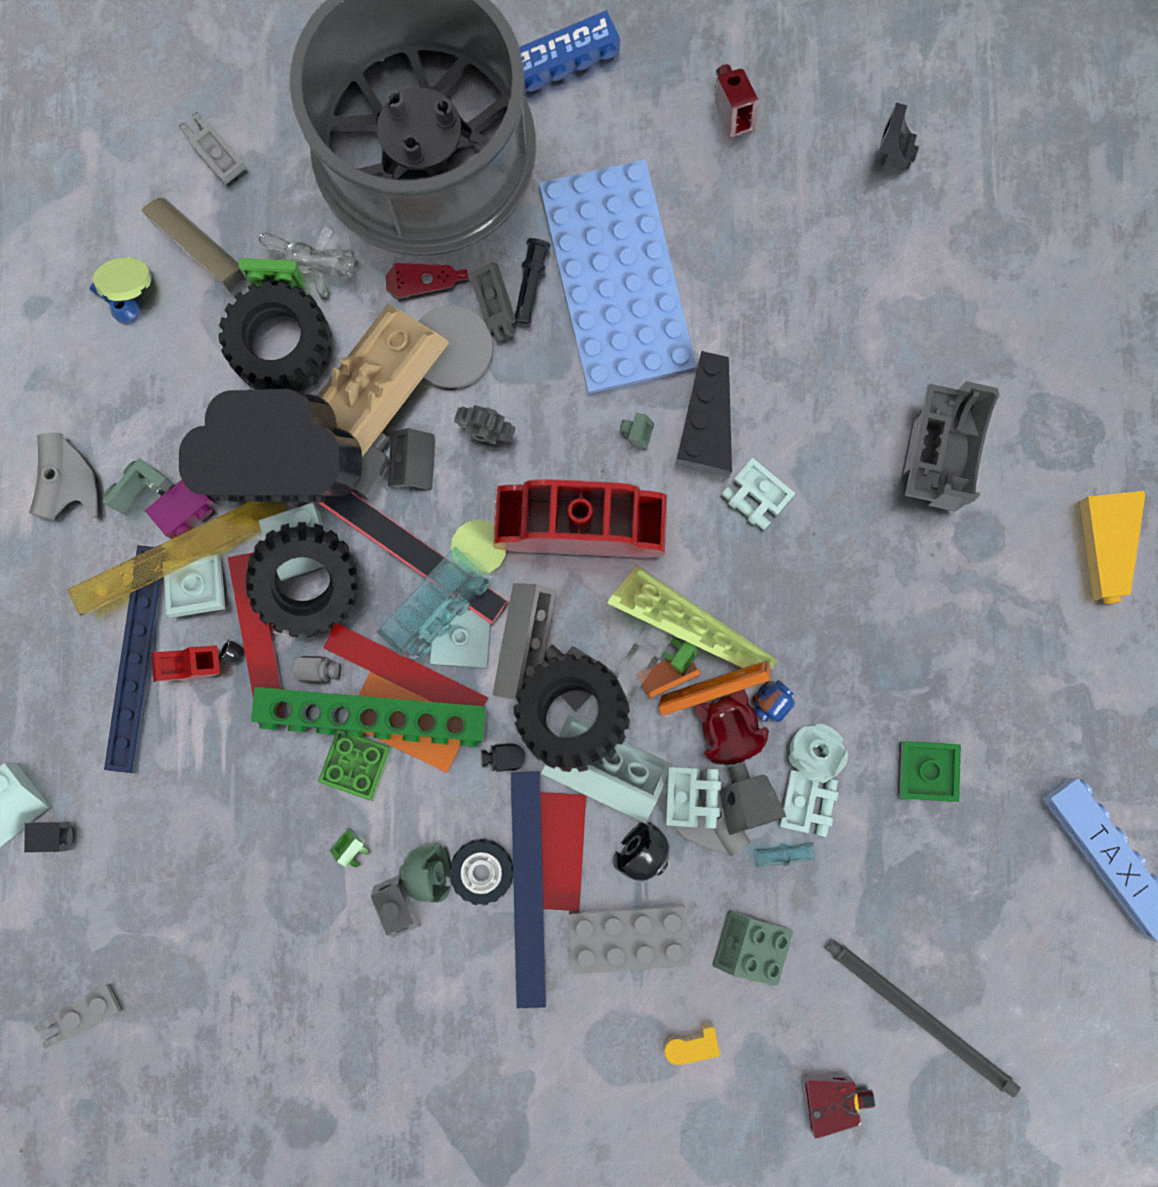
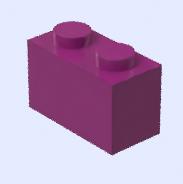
M180 480L144 511L166 537L174 540L175 538L180 539L190 531V526L194 522L208 517L213 511L211 508L216 503L209 495H199L192 492Z

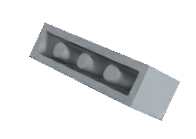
M513 583L492 695L517 700L515 698L517 690H524L525 688L522 681L526 675L532 677L536 673L534 667L540 663L543 666L557 590L537 584Z

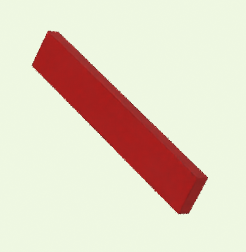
M251 552L227 558L252 695L254 696V687L282 689L271 625L270 623L265 625L259 620V612H253L250 606V598H247L246 571L250 554L254 553ZM285 702L278 707V715L281 718L287 717Z
M335 623L323 647L432 702L485 706L488 700L487 696L340 624L337 625Z

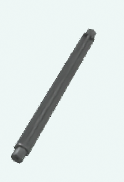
M834 939L828 944L826 950L834 956L836 961H839L998 1087L1000 1091H1005L1011 1097H1015L1019 1093L1021 1087L1012 1081L1013 1078L995 1066L851 952L848 947L840 945Z

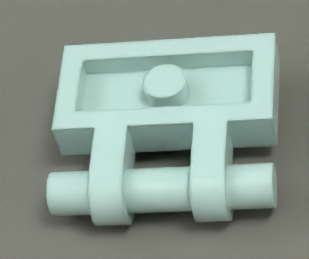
M752 457L733 480L741 489L736 493L728 486L721 495L729 501L728 505L733 509L738 508L744 513L752 525L757 524L761 529L765 530L771 523L763 516L767 509L777 516L796 493ZM748 493L761 503L757 509L744 500Z
M669 767L667 826L698 827V816H705V828H717V817H720V808H717L718 790H721V781H718L719 769H707V781L700 780L699 768ZM699 789H706V807H699Z
M790 770L783 809L787 817L780 819L779 827L809 833L810 823H818L816 835L827 837L829 826L832 827L834 819L831 818L834 801H837L839 795L836 792L838 781L829 779L826 782L825 789L818 788L819 782L817 780H812L800 772ZM816 797L823 798L820 815L813 814Z

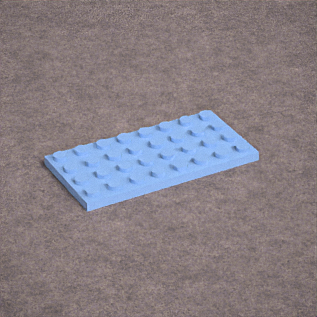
M646 159L540 182V192L588 394L696 370L697 366Z

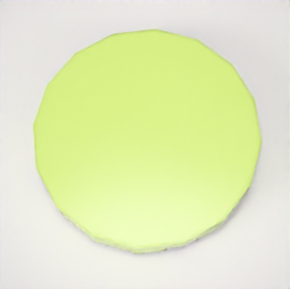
M124 257L110 260L101 265L94 273L93 282L100 296H107L108 300L125 301L142 294L141 290L145 286L147 289L150 285L151 275L144 262L139 259Z
M476 519L466 522L457 529L452 537L451 553L453 560L458 567L468 574L475 576L491 574L502 565L506 557L507 551L493 547L494 524L489 521Z

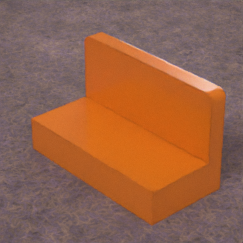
M664 660L637 673L636 676L649 700L700 676L701 672L693 662L685 675L681 676L673 670L670 662Z

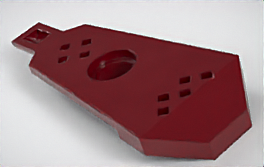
M394 263L385 276L386 290L397 299L412 295L452 288L456 281L468 280V269L454 270L451 265ZM430 275L432 282L429 284L423 283V276Z

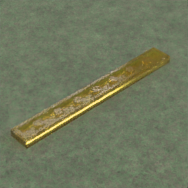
M248 502L67 589L78 614L83 616L261 530L258 520L286 512V509L282 502Z

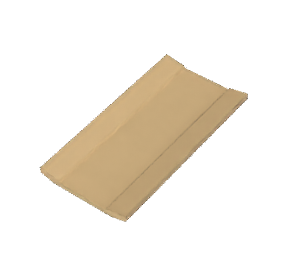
M389 304L386 305L350 354L339 360L342 364L338 369L336 367L332 369V377L317 395L326 400L332 407L336 419V428L348 431L357 439L362 450V457L449 344L448 340Z

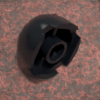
M642 822L624 837L621 844L626 846L621 854L616 851L613 859V865L620 873L633 880L645 881L656 875H661L666 870L670 846L665 835L658 827L651 822H648V825Z

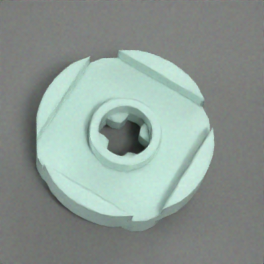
M815 724L814 726L802 727L793 737L790 743L789 762L804 776L817 780L820 783H825L829 779L836 777L843 770L848 760L847 750L845 751L842 744L843 738L836 730L824 724ZM820 747L822 749L821 754L825 757L816 756L813 749Z

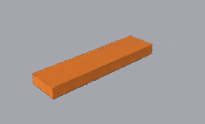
M763 661L664 694L659 704L660 712L664 716L770 681L772 669L769 661Z

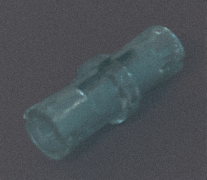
M812 842L788 846L787 843L780 844V847L755 849V860L757 868L771 865L787 867L790 866V863L815 861V851Z

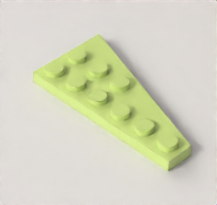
M638 565L635 566L607 602L741 668L769 661L773 670L777 662L776 658Z

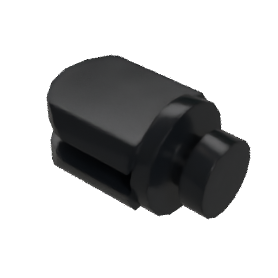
M514 743L491 745L490 753H487V750H481V766L488 767V764H491L492 771H515L521 768L525 761L523 749Z

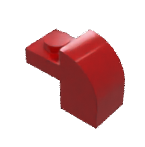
M217 645L188 647L178 651L151 653L153 682L196 680L220 674Z

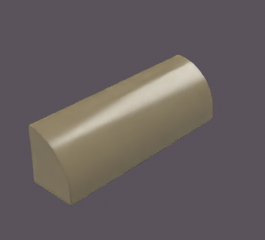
M155 199L141 209L155 227L229 292L245 277L239 269V263L167 199Z

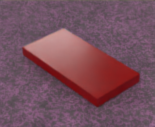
M540 792L543 907L548 910L579 911L586 795Z

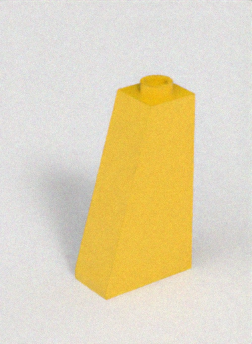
M1145 491L1088 496L1079 501L1093 600H1103L1104 604L1120 603L1121 597L1131 595Z

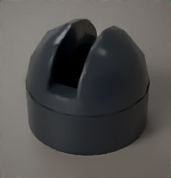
M228 639L223 644L218 658L225 663L236 664L241 660L236 656L237 654L243 655V650L239 644Z

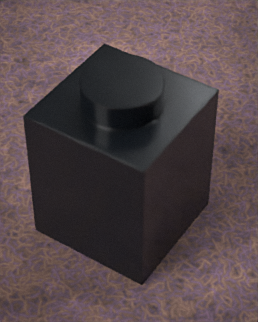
M69 821L25 823L24 853L69 850V845H71L73 839V832L69 828Z

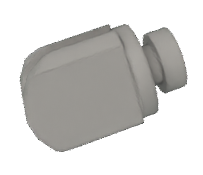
M302 656L295 661L293 673L300 682L323 684L327 683L329 679L338 678L339 664L338 662H330V659L325 656Z

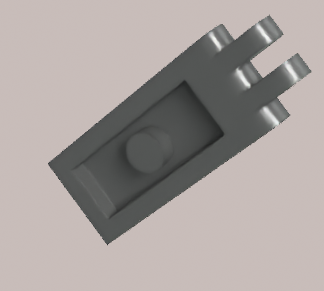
M491 262L470 273L487 329L490 333L494 332L496 339L501 341L505 339V334L508 337L514 335L512 323L516 319L497 263Z

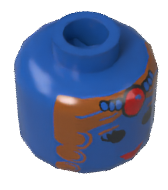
M780 680L776 682L767 681L753 696V703L757 706L754 711L765 722L769 719L774 722H780L794 708L795 701L793 697L795 694Z

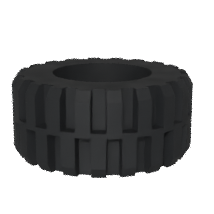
M272 280L263 281L262 287H257L256 284L248 286L249 291L244 295L241 292L237 293L234 296L237 301L233 305L228 303L224 309L227 313V318L222 317L220 319L219 327L223 332L218 334L219 343L223 346L222 354L236 374L245 383L253 385L257 390L289 389L296 391V385L301 383L305 387L310 384L308 380L310 376L318 377L322 372L320 369L321 363L327 364L329 359L327 350L331 349L332 340L329 337L331 333L329 324L314 298L310 294L306 295L305 291L297 285L291 288L288 282L279 281L278 286H275ZM275 316H287L295 319L300 326L301 334L298 344L288 355L275 360H265L254 354L251 348L252 337L256 328L263 321Z
M298 522L297 527H290L289 523L281 525L280 531L275 532L271 530L266 534L264 541L259 540L254 547V553L250 554L246 571L247 598H250V606L254 613L259 612L260 621L265 625L272 623L273 630L280 634L283 630H288L291 637H298V633L305 632L306 637L315 636V631L320 629L323 633L331 630L333 622L339 625L344 620V613H350L354 606L353 599L357 597L358 592L355 560L353 554H350L349 547L345 541H340L338 534L332 530L329 532L324 531L322 525L315 523L314 527H307L306 522ZM294 558L314 559L327 568L330 576L329 586L321 595L314 599L306 601L293 600L281 594L276 588L274 582L276 570L283 563Z
M565 654V660L559 661L557 656L549 658L550 664L543 667L540 663L534 667L536 673L532 677L526 675L522 681L525 685L524 690L518 689L515 696L518 705H514L513 715L517 719L515 726L517 732L522 737L521 740L538 760H542L545 765L553 769L559 767L563 772H571L572 768L583 772L588 771V765L594 764L595 767L604 764L601 759L608 755L612 758L617 753L615 747L617 744H623L626 738L624 731L629 729L630 719L628 713L630 709L626 695L617 677L612 671H608L606 665L600 661L594 663L591 657L582 655L580 659H576L574 654ZM572 690H582L591 693L598 702L599 712L595 722L587 731L574 737H559L549 730L546 723L547 712L552 702L558 696Z

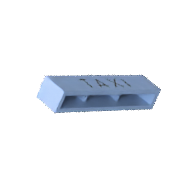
M1067 779L1044 796L1043 800L1146 939L1158 943V878L1154 874L1150 875L1144 867L1146 865L1144 858L1137 851H1132L1126 843L1128 841L1126 834L1119 827H1114L1108 819L1111 817L1109 811L1101 803L1097 804L1091 796L1093 794L1091 787L1082 779Z

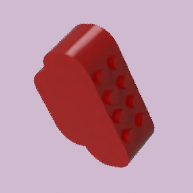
M537 479L525 481L523 485H501L496 487L493 547L499 550L528 553L635 558L661 557L665 555L667 495L655 491L640 490L638 486L616 482Z

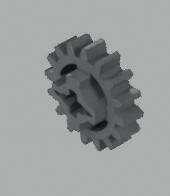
M474 405L473 408L469 407V409L464 406L458 407L454 422L459 424L458 426L465 428L464 433L471 435L476 440L496 444L500 440L506 443L508 441L511 442L515 432V426L504 421L505 416L488 407L484 408Z

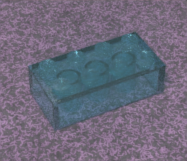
M455 546L381 626L377 633L400 656L412 659L422 658L431 650V643L437 636L442 637L449 631L452 626L450 622L457 615L461 616L469 609L471 599L476 594L481 595L489 587V580L493 576L469 553Z

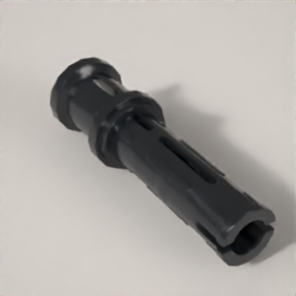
M528 238L526 240V245L528 246L525 261H522L521 264L524 274L515 311V322L523 325L531 324L540 275H543L546 270L544 266L546 252L550 250L551 246L549 242L537 238Z

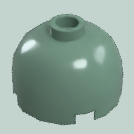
M441 844L418 846L408 853L403 861V865L399 869V879L403 883L405 890L410 897L417 901L441 903L449 893L450 886L445 887L446 876L450 877L451 860L446 848H440Z

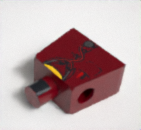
M729 64L720 66L716 70V101L730 138L755 130L759 99L744 69L732 70Z
M803 1075L810 1131L815 1139L859 1126L861 1124L859 1109L875 1108L872 1089L856 1091L855 1082L851 1077Z

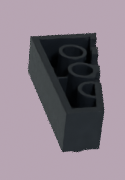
M701 351L675 466L729 478L732 473L729 357Z

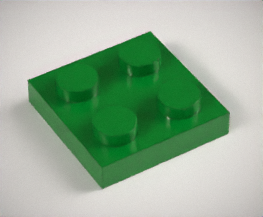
M901 741L899 799L959 802L961 744Z

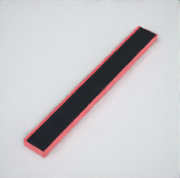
M350 492L340 497H325V502H317L491 625H493L507 605L508 601L354 493Z

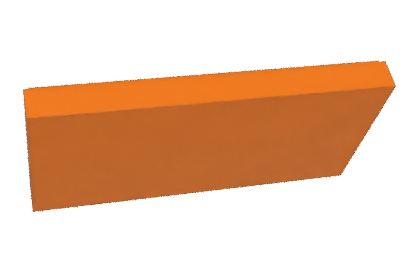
M372 672L369 673L358 695L431 702ZM373 709L367 710L363 715V721L367 726L373 725L377 720V714ZM396 712L391 718V723L395 728H401L406 722V717L402 712ZM430 714L422 716L420 719L421 728L424 731L433 728L435 724L433 716ZM453 717L448 723V728L452 733L460 732L464 726L463 720L460 717ZM364 732V733H366V734H368V735L374 737V733H373V732ZM391 734V740L378 739L448 773L460 748V740L449 739L448 745L431 743V737H420V742L402 741L403 735Z

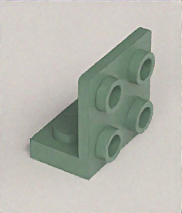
M138 458L127 465L124 470V476L120 481L112 484L107 489L106 497L102 502L108 507L124 514L147 486L162 496L175 484L156 468Z
M729 910L713 967L732 976L778 986L793 930L755 920Z

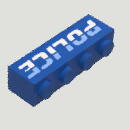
M605 10L520 46L524 68L525 91L537 90L543 83L550 80H560L569 72L576 69L584 70L595 61L600 59L607 60L615 56L620 51V37L608 11Z

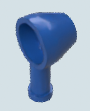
M93 282L89 290L92 293H96L98 296H100L97 293V290ZM100 296L110 304V313L118 322L129 323L137 317L139 306L133 298L125 301L108 300L107 296ZM125 302L123 308L117 309L118 303Z

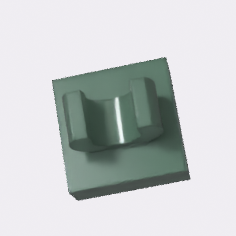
M636 413L634 421L622 420L619 430L624 432L625 436H629L628 439L636 447L647 449L654 422L646 414Z

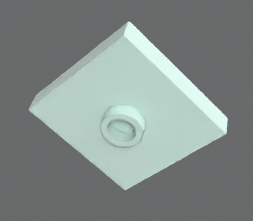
M219 554L163 563L166 615L169 618L225 609L222 559Z
M435 608L430 664L487 668L491 624L471 610Z

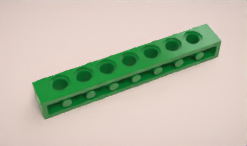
M254 687L251 722L259 723L260 729L276 730L277 724L288 725L287 731L305 732V727L317 728L316 733L334 735V729L345 730V736L362 737L363 732H373L374 738L391 740V734L403 735L402 741L420 742V737H431V743L448 745L449 739L460 740V746L477 747V741L484 742L487 707ZM287 702L290 706V714L286 718H281L278 715V707L280 704ZM315 704L319 709V716L317 719L310 721L306 716V710L309 706ZM340 707H344L348 711V718L343 723H338L334 717L335 711ZM373 709L377 714V720L373 725L367 726L363 721V715L367 710ZM396 712H402L406 717V722L401 728H395L391 723V718ZM426 714L432 715L435 720L433 728L428 731H424L420 726V719ZM453 717H460L464 723L463 729L458 733H452L448 728V723Z

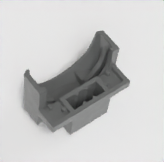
M968 381L958 390L934 384L927 386L922 414L914 421L903 474L909 476L905 496L928 500V506L955 512L964 505L976 501L980 496V493L976 492L979 464L989 421L999 398L998 388Z

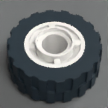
M486 839L469 841V843L461 846L453 856L449 869L450 883L455 893L459 894L465 902L469 901L473 905L494 903L501 896H504L511 886L513 878L511 858L505 849L494 841H487ZM483 864L489 868L490 874L487 878L478 879L474 876L473 869L477 865Z

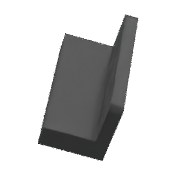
M410 428L391 431L389 487L413 486L423 489H430L432 487L434 434Z

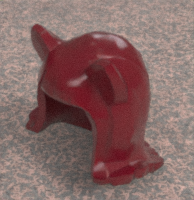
M744 689L732 693L731 696L724 695L718 697L710 704L703 702L695 705L696 714L702 721L704 738L710 746L709 750H704V755L711 762L719 765H734L742 763L746 759H751L762 752L768 741L769 730L767 727L759 728L757 714L748 704V696Z

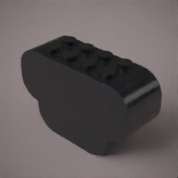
M289 389L228 390L216 395L209 403L205 413V426L192 429L183 438L179 448V473L183 483L189 490L199 495L216 496V501L325 502V497L344 496L357 486L362 475V450L359 442L351 433L336 428V419L332 407L319 396Z

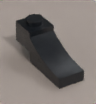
M896 103L885 125L878 152L886 154L885 166L905 171L909 162L914 163L919 146L915 145L917 134L911 133L905 121L907 105Z

